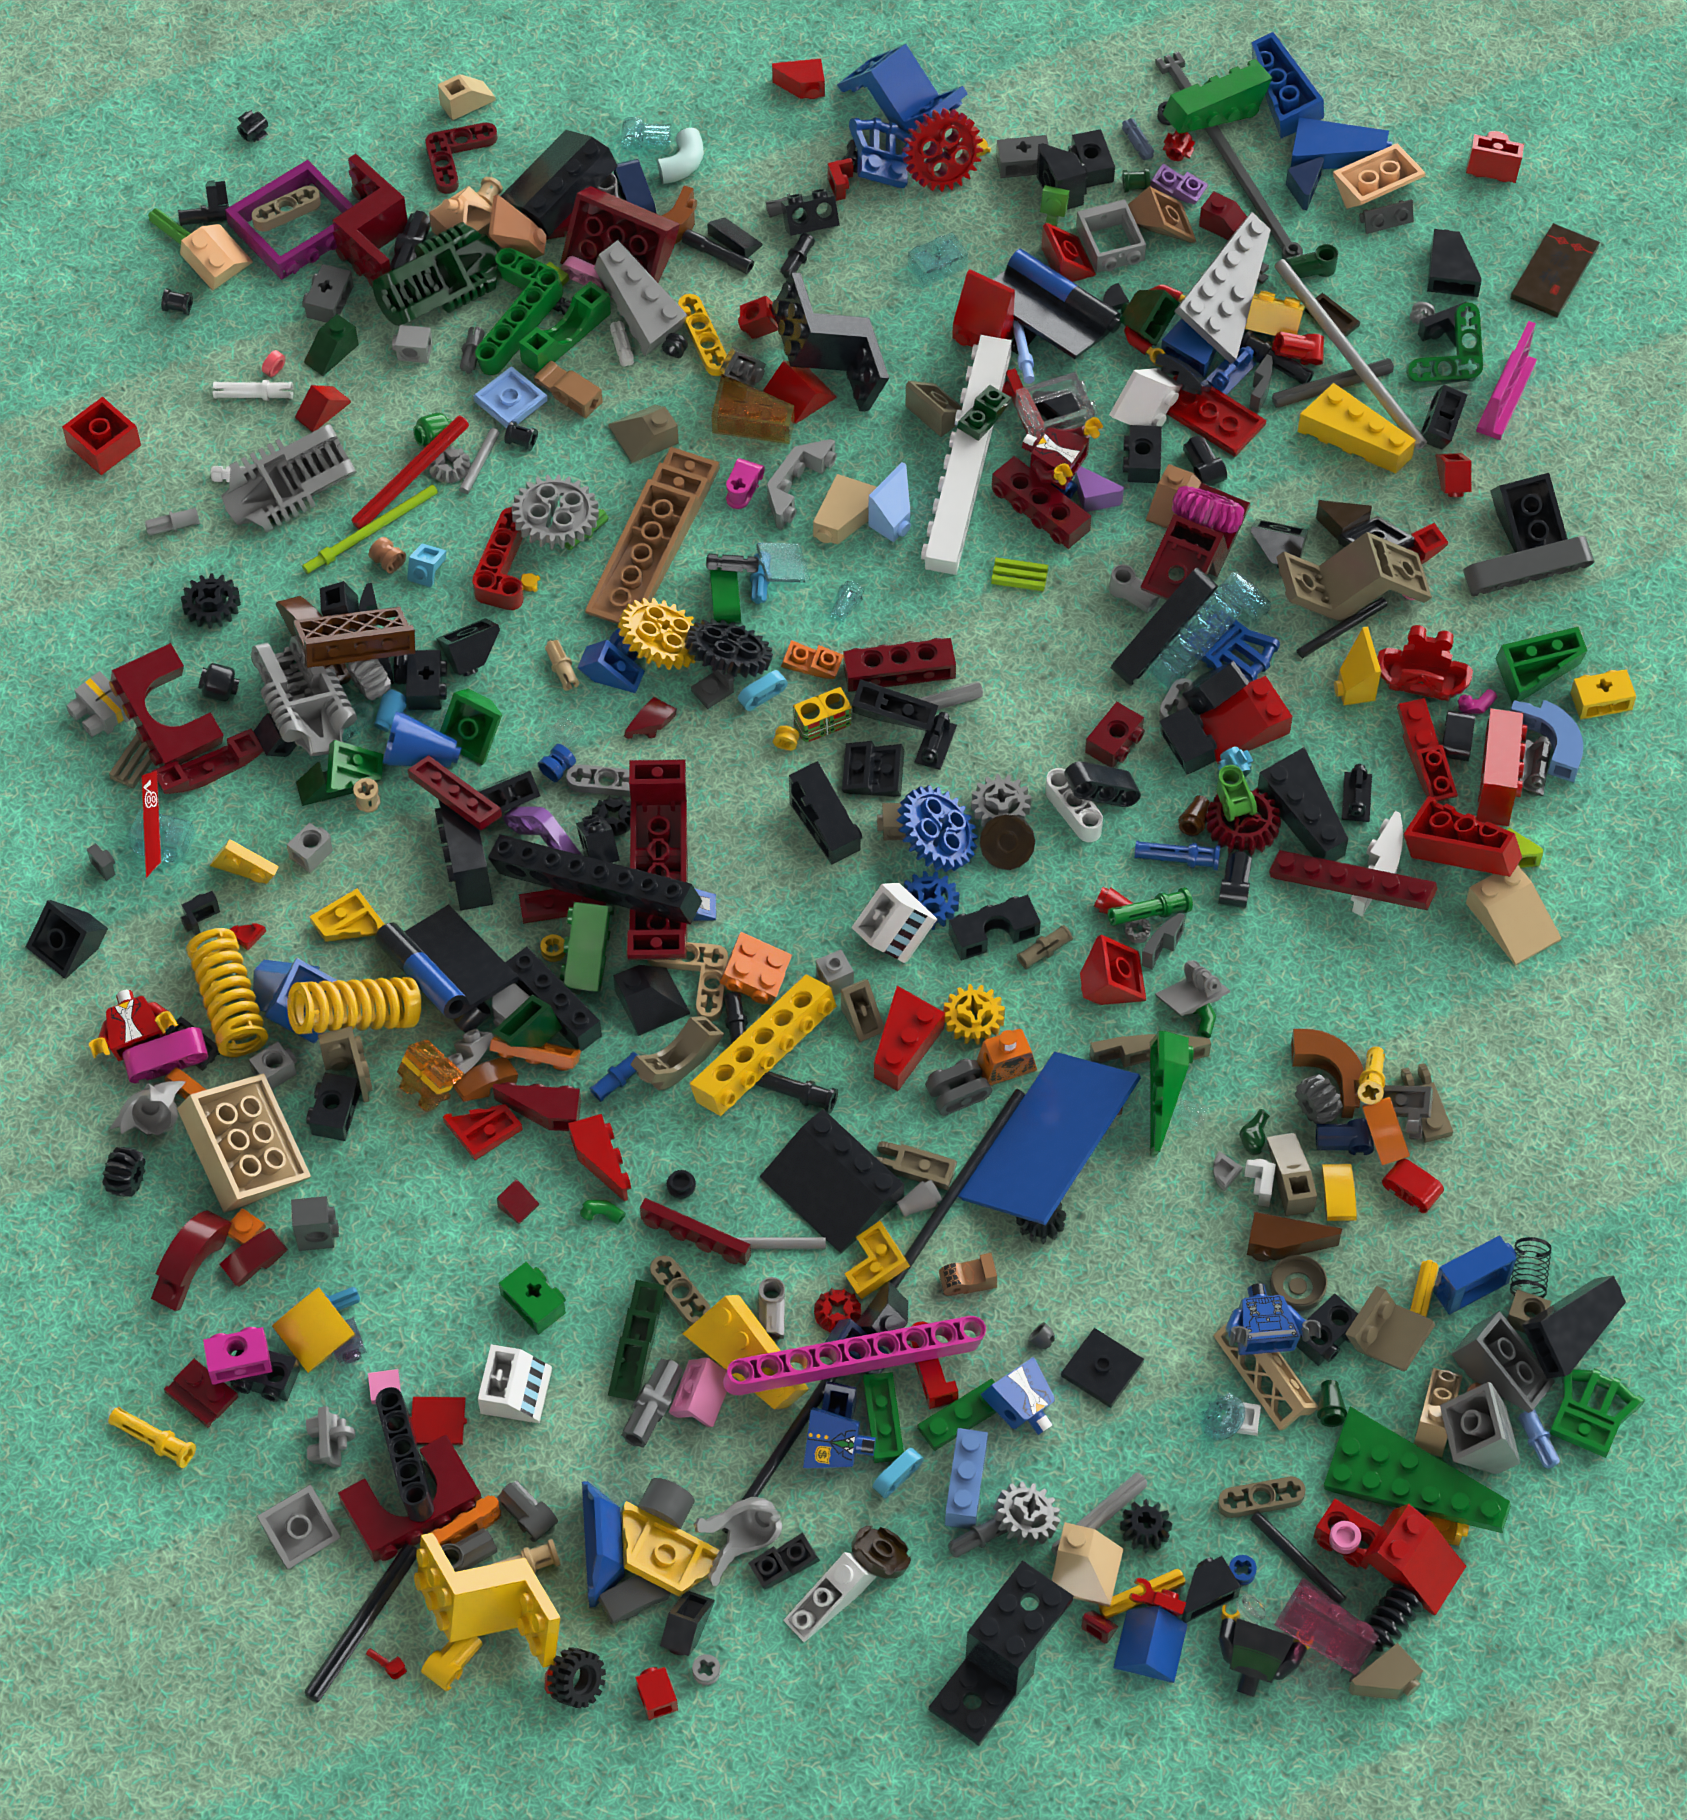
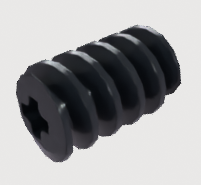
M1394 1584L1393 1587L1387 1590L1386 1596L1379 1600V1605L1372 1609V1615H1368L1364 1620V1624L1360 1625L1357 1629L1359 1637L1368 1645L1373 1642L1378 1647L1376 1649L1378 1652H1383V1646L1390 1649L1395 1645L1390 1637L1396 1640L1401 1639L1402 1634L1397 1628L1404 1631L1408 1630L1409 1625L1405 1619L1409 1621H1415L1416 1615L1412 1610L1422 1612L1423 1606L1416 1596L1400 1584Z

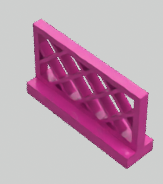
M1528 321L1515 351H1512L1477 425L1476 432L1501 440L1537 362L1536 358L1529 356L1536 323Z

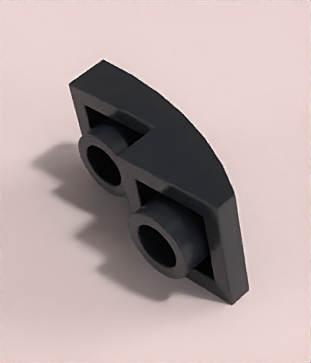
M802 1532L778 1549L773 1546L748 1562L765 1590L819 1562L820 1559Z

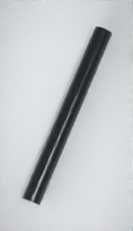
M1383 597L1374 601L1296 650L1298 655L1303 659L1387 607V601Z
M1259 1511L1251 1517L1250 1520L1338 1606L1346 1600L1347 1597Z

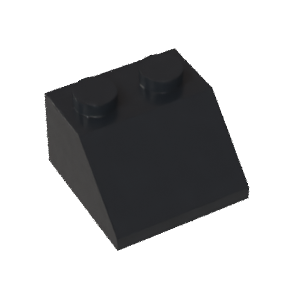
M1044 143L1038 144L1036 177L1042 189L1046 185L1070 190L1067 210L1084 205V195L1087 194L1085 180L1088 178L1086 165L1084 163L1081 164L1074 153Z

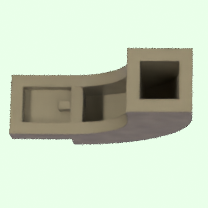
M705 1016L690 1017L678 1036L667 1047L655 1054L636 1056L630 1065L637 1071V1075L641 1080L651 1083L659 1091L677 1084L700 1065L715 1049L724 1033Z

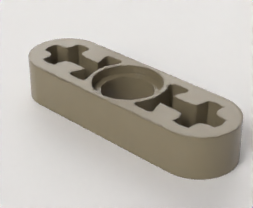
M304 186L255 208L252 212L254 228L262 232L269 231L318 209L321 205L319 190L314 186ZM284 206L293 207L290 211L280 210Z
M662 1255L652 1261L650 1265L652 1279L656 1284L666 1286L664 1295L689 1326L699 1319L698 1316L692 1318L693 1312L689 1305L692 1301L697 1311L704 1310L703 1315L711 1309L710 1305L673 1258ZM659 1266L669 1267V1274L673 1279L670 1283L665 1273H659ZM684 1286L689 1290V1294L685 1298L680 1299L672 1294L673 1290L676 1287Z
M1290 1476L1229 1487L1220 1493L1218 1509L1225 1517L1236 1518L1253 1515L1258 1511L1263 1513L1296 1507L1304 1499L1305 1485L1299 1478ZM1287 1486H1292L1293 1490H1298L1295 1498H1291L1289 1493L1280 1494L1279 1501H1275L1276 1492L1274 1488H1277V1494L1286 1492ZM1257 1491H1264L1269 1495L1270 1501L1266 1504H1258L1254 1501L1253 1494ZM1244 1493L1248 1494L1247 1501L1249 1507H1246V1501H1241L1244 1499ZM1228 1497H1232L1234 1501H1241L1237 1503L1235 1509H1231L1230 1504H1224L1227 1502Z

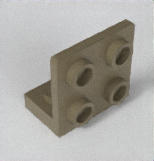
M352 1026L318 1034L325 1070L340 1071L347 1068L348 1065L354 1064L364 1103L369 1102L368 1092L373 1091L360 1036L354 1037Z
M1376 1286L1345 1334L1358 1352L1401 1371H1406L1435 1327V1323L1432 1319L1396 1305L1386 1289Z

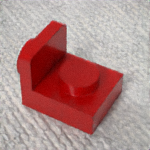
M851 158L828 163L827 179L836 201L846 199V189H849L848 178L853 177V161Z

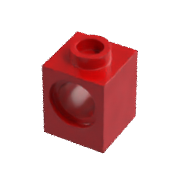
M767 295L740 305L739 327L752 339L778 331L776 319L771 310L773 302Z
M651 1667L635 1677L636 1686L648 1720L678 1711L677 1698L665 1667L659 1669Z

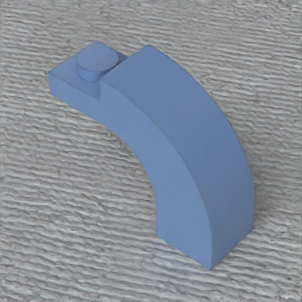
M1514 700L1510 711L1523 713V724L1527 725V729L1548 737L1549 742L1552 744L1553 757L1548 774L1574 782L1583 755V739L1575 721L1563 709L1546 700H1543L1541 708L1527 702Z

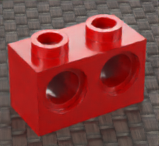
M1335 1498L1317 1524L1313 1538L1317 1539L1320 1547L1327 1551H1332L1334 1549L1329 1542L1331 1530L1328 1526L1335 1525L1340 1521H1349L1359 1528L1361 1541L1366 1542L1370 1546L1382 1526ZM1358 1547L1352 1553H1340L1343 1555V1559L1353 1567L1358 1568L1361 1566L1367 1569L1370 1565L1362 1558L1367 1549Z

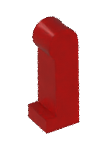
M923 1321L916 1322L912 1326H918L928 1323ZM910 1341L909 1346L911 1348H919L916 1342ZM938 1358L914 1362L929 1409L949 1405L958 1399L955 1380L946 1382Z

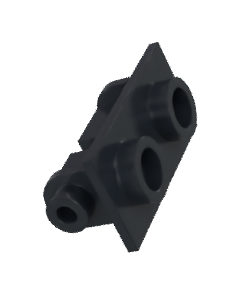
M940 712L939 715L935 716L930 732H925L914 763L941 770L957 728V724L951 723L949 714Z
M1356 764L1351 772H1344L1342 820L1370 822L1372 774H1368L1363 764Z

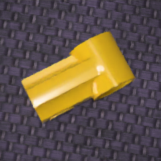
M478 1637L454 1642L448 1641L441 1651L436 1650L428 1657L422 1666L421 1673L444 1691H449L452 1688L449 1685L455 1678L459 1680L464 1666L482 1647V1641Z

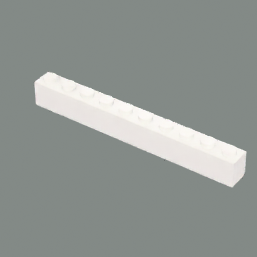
M981 335L979 344L973 345L971 360H974L973 366H968L966 381L969 383L967 388L962 389L960 403L963 404L962 410H957L955 425H958V421L974 406L975 398L989 385L1002 392L1011 357L1012 340ZM993 426L979 441L958 428L956 432L951 433L949 447L952 448L951 454H946L944 469L947 471L945 476L940 477L938 492H941L940 499L935 498L932 514H935L934 521H929L927 528V537H930L929 543L923 544L921 559L925 560L926 570L957 575Z

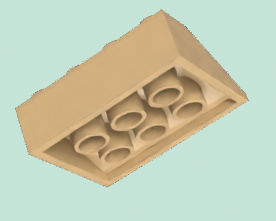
M264 1073L191 1094L177 1108L224 1213L249 1205L311 1177Z

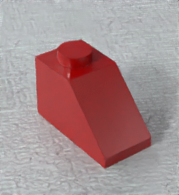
M821 58L772 63V81L774 84L800 99L825 97V78Z
M1463 453L1435 454L1441 490L1444 493H1448V497H1463L1464 492H1472L1471 460Z

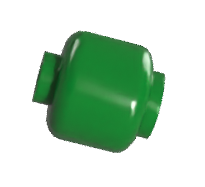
M440 412L419 418L416 426L413 428L417 444L425 448L452 420L447 419Z

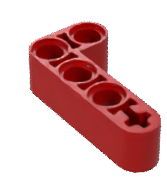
M512 507L506 508L501 512L472 579L474 596L478 602L506 610H516L522 606L524 601L521 581L516 577L507 575L523 539L521 537V530H516L515 522L512 521Z

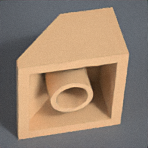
M220 224L201 226L181 240L180 255L212 290H215L253 263L251 258Z

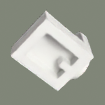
M1264 1159L1247 1160L1244 1177L1256 1178L1253 1195H1259V1206L1269 1207L1276 1164L1269 1163Z

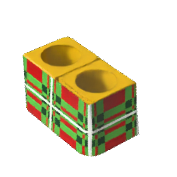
M838 687L794 704L793 724L799 732L800 738L805 742H810L852 724V707L842 688ZM841 695L843 707L840 709H830L828 705L840 701ZM820 709L819 715L814 719H806L802 716Z

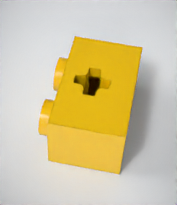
M1627 669L1620 671L1610 670L1603 674L1580 676L1574 679L1570 692L1580 720L1631 711L1636 700V693Z

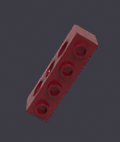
M1016 456L1010 458L992 473V490L998 498H1004L1011 503L1017 513H1023L1030 518L1036 528L1044 529L1049 533L1056 544H1062L1069 549L1090 531L1092 516L1050 483L1042 484L1033 470Z
M934 638L920 642L908 641L904 644H884L872 648H853L843 651V667L848 692L857 691L860 679L882 687L956 679V661L951 638Z

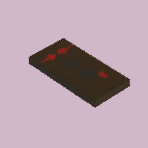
M1553 223L1511 293L1510 299L1558 318L1599 248L1600 242Z

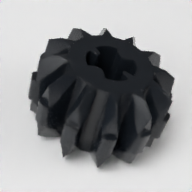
M116 1147L113 1153L108 1155V1161L105 1163V1170L102 1173L104 1175L102 1183L105 1186L106 1192L120 1197H132L140 1189V1183L143 1181V1174L146 1171L144 1169L146 1161L142 1152L128 1147Z
M1059 1203L1046 1225L1016 1217V1224L1021 1226L1020 1233L1022 1236L1030 1233L1029 1240L1031 1243L1036 1237H1040L1043 1245L1046 1242L1047 1236L1055 1240L1058 1232H1062L1065 1228L1066 1212L1061 1210L1062 1203Z
M1146 1498L1143 1501V1506L1134 1501L1131 1504V1510L1125 1509L1123 1511L1122 1517L1124 1520L1120 1522V1529L1125 1532L1122 1538L1124 1542L1133 1540L1131 1544L1133 1550L1141 1544L1146 1554L1149 1551L1150 1544L1158 1551L1161 1548V1542H1168L1170 1537L1168 1532L1172 1530V1522L1168 1521V1510L1160 1511L1161 1504L1159 1502L1151 1507ZM1143 1522L1148 1523L1149 1529L1144 1528Z

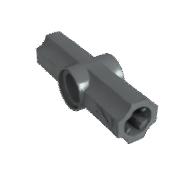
M661 1358L658 1361L648 1383L643 1386L633 1404L634 1410L621 1436L634 1447L640 1446L644 1448L657 1422L662 1419L672 1401L670 1396L683 1372L679 1364L673 1360Z

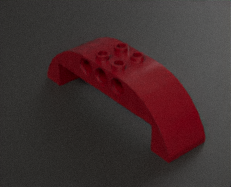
M686 759L629 760L631 800L630 868L688 883ZM630 909L629 930H627L628 960L686 959L688 924Z

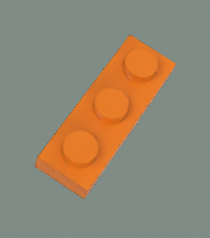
M496 1037L491 1039L489 1051L498 1052L497 1054L500 1057H520L530 1064L547 1063L553 1065V1068L562 1071L573 1069L579 1062L581 1050L545 1043L542 1047H510Z

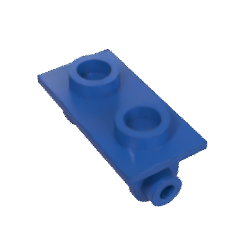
M1249 346L1239 349L1237 359L1232 364L1225 359L1206 378L1208 383L1227 395L1256 366V363L1252 360L1253 349Z

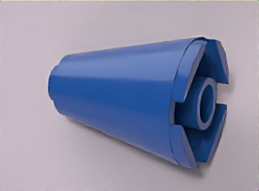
M396 712L383 764L388 766H414L429 755L444 767L450 768L452 762L458 763L461 747L456 746L457 740L402 712Z

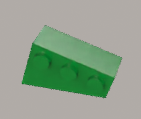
M574 902L573 908L569 907L567 924L571 925L570 936H565L564 953H568L567 963L562 964L560 971V981H564V985L567 988L601 991L607 958L605 956L606 945L611 933L608 930L610 915H614L615 907Z

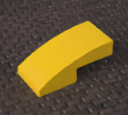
M1322 1164V1180L1325 1192L1324 1206L1327 1221H1356L1357 1212L1352 1165Z

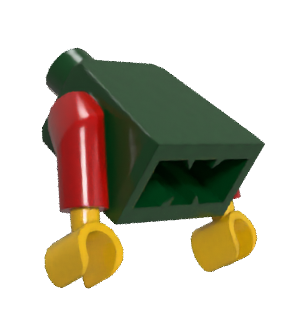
M1164 284L1149 290H1138L1130 303H1125L1122 306V316L1120 317V322L1125 326L1124 333L1128 343L1142 354H1148L1150 360L1157 367H1162L1155 363L1158 353H1166L1160 348L1153 349L1152 346L1157 345L1176 313L1174 310L1185 297L1182 295L1183 292Z

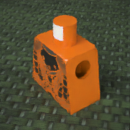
M1022 1029L1005 1030L1000 1035L983 1041L976 1060L982 1070L981 1077L986 1078L990 1086L1037 1071L1033 1053Z

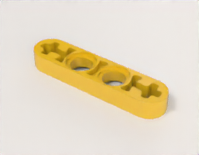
M685 294L679 299L678 305L687 314L684 322L706 371L712 376H721L723 373L720 368L727 354L701 299L695 294ZM687 304L694 306V314L691 315V310L686 306ZM697 322L706 325L703 329L699 330L692 327ZM706 341L715 344L712 348L708 349L701 346ZM715 355L717 362L721 364L720 366H716L713 363L712 356Z

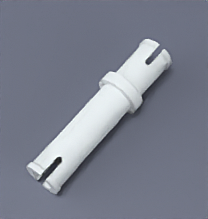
M263 380L262 383L213 382V388L224 389L223 391H213L214 399L262 398L264 401H269L270 398L293 399V392L282 391L293 390L292 382L270 383L269 380Z

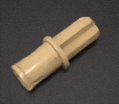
M550 640L547 642L545 650L552 662V671L557 673L565 691L573 689L572 682L575 687H578L580 682L571 667V659L566 656L558 640Z

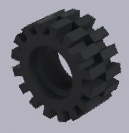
M570 1647L568 1650L564 1649L560 1652L561 1656L556 1655L553 1659L556 1665H550L549 1670L553 1671L552 1675H547V1681L552 1682V1684L547 1686L548 1691L553 1692L551 1694L552 1698L556 1699L559 1703L580 1709L581 1707H589V1703L593 1704L596 1701L594 1695L600 1696L602 1693L599 1686L605 1685L606 1680L601 1679V1676L606 1675V1670L601 1668L604 1665L603 1660H599L600 1657L597 1654L579 1648ZM580 1669L579 1680L575 1687H573L574 1676L577 1670Z

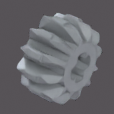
M378 659L348 663V673L355 686L365 698L374 700L386 694L385 692L390 689V679Z

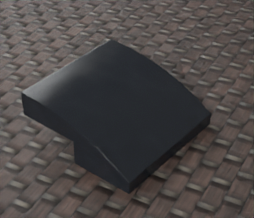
M873 741L846 743L842 781L843 793L890 797L901 796L905 750L902 744L875 746Z

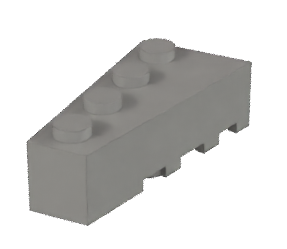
M618 240L599 254L594 269L608 294L615 300L617 310L621 316H624L634 339H637L641 346L640 350L646 356L662 344L669 333H676L683 327L687 314Z

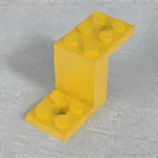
M434 1534L421 1535L420 1548L416 1551L418 1571L414 1573L415 1587L424 1595L427 1609L433 1611L439 1630L444 1631L449 1642L518 1628L520 1635L525 1636L528 1641L531 1654L537 1657L542 1667L555 1665L553 1659L556 1657L560 1616L526 1558L455 1572Z

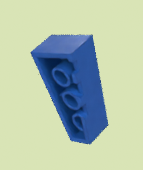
M1271 32L1251 42L1252 60L1256 59L1272 77L1265 98L1280 139L1297 132L1299 117L1315 120L1323 119L1324 99L1275 33Z

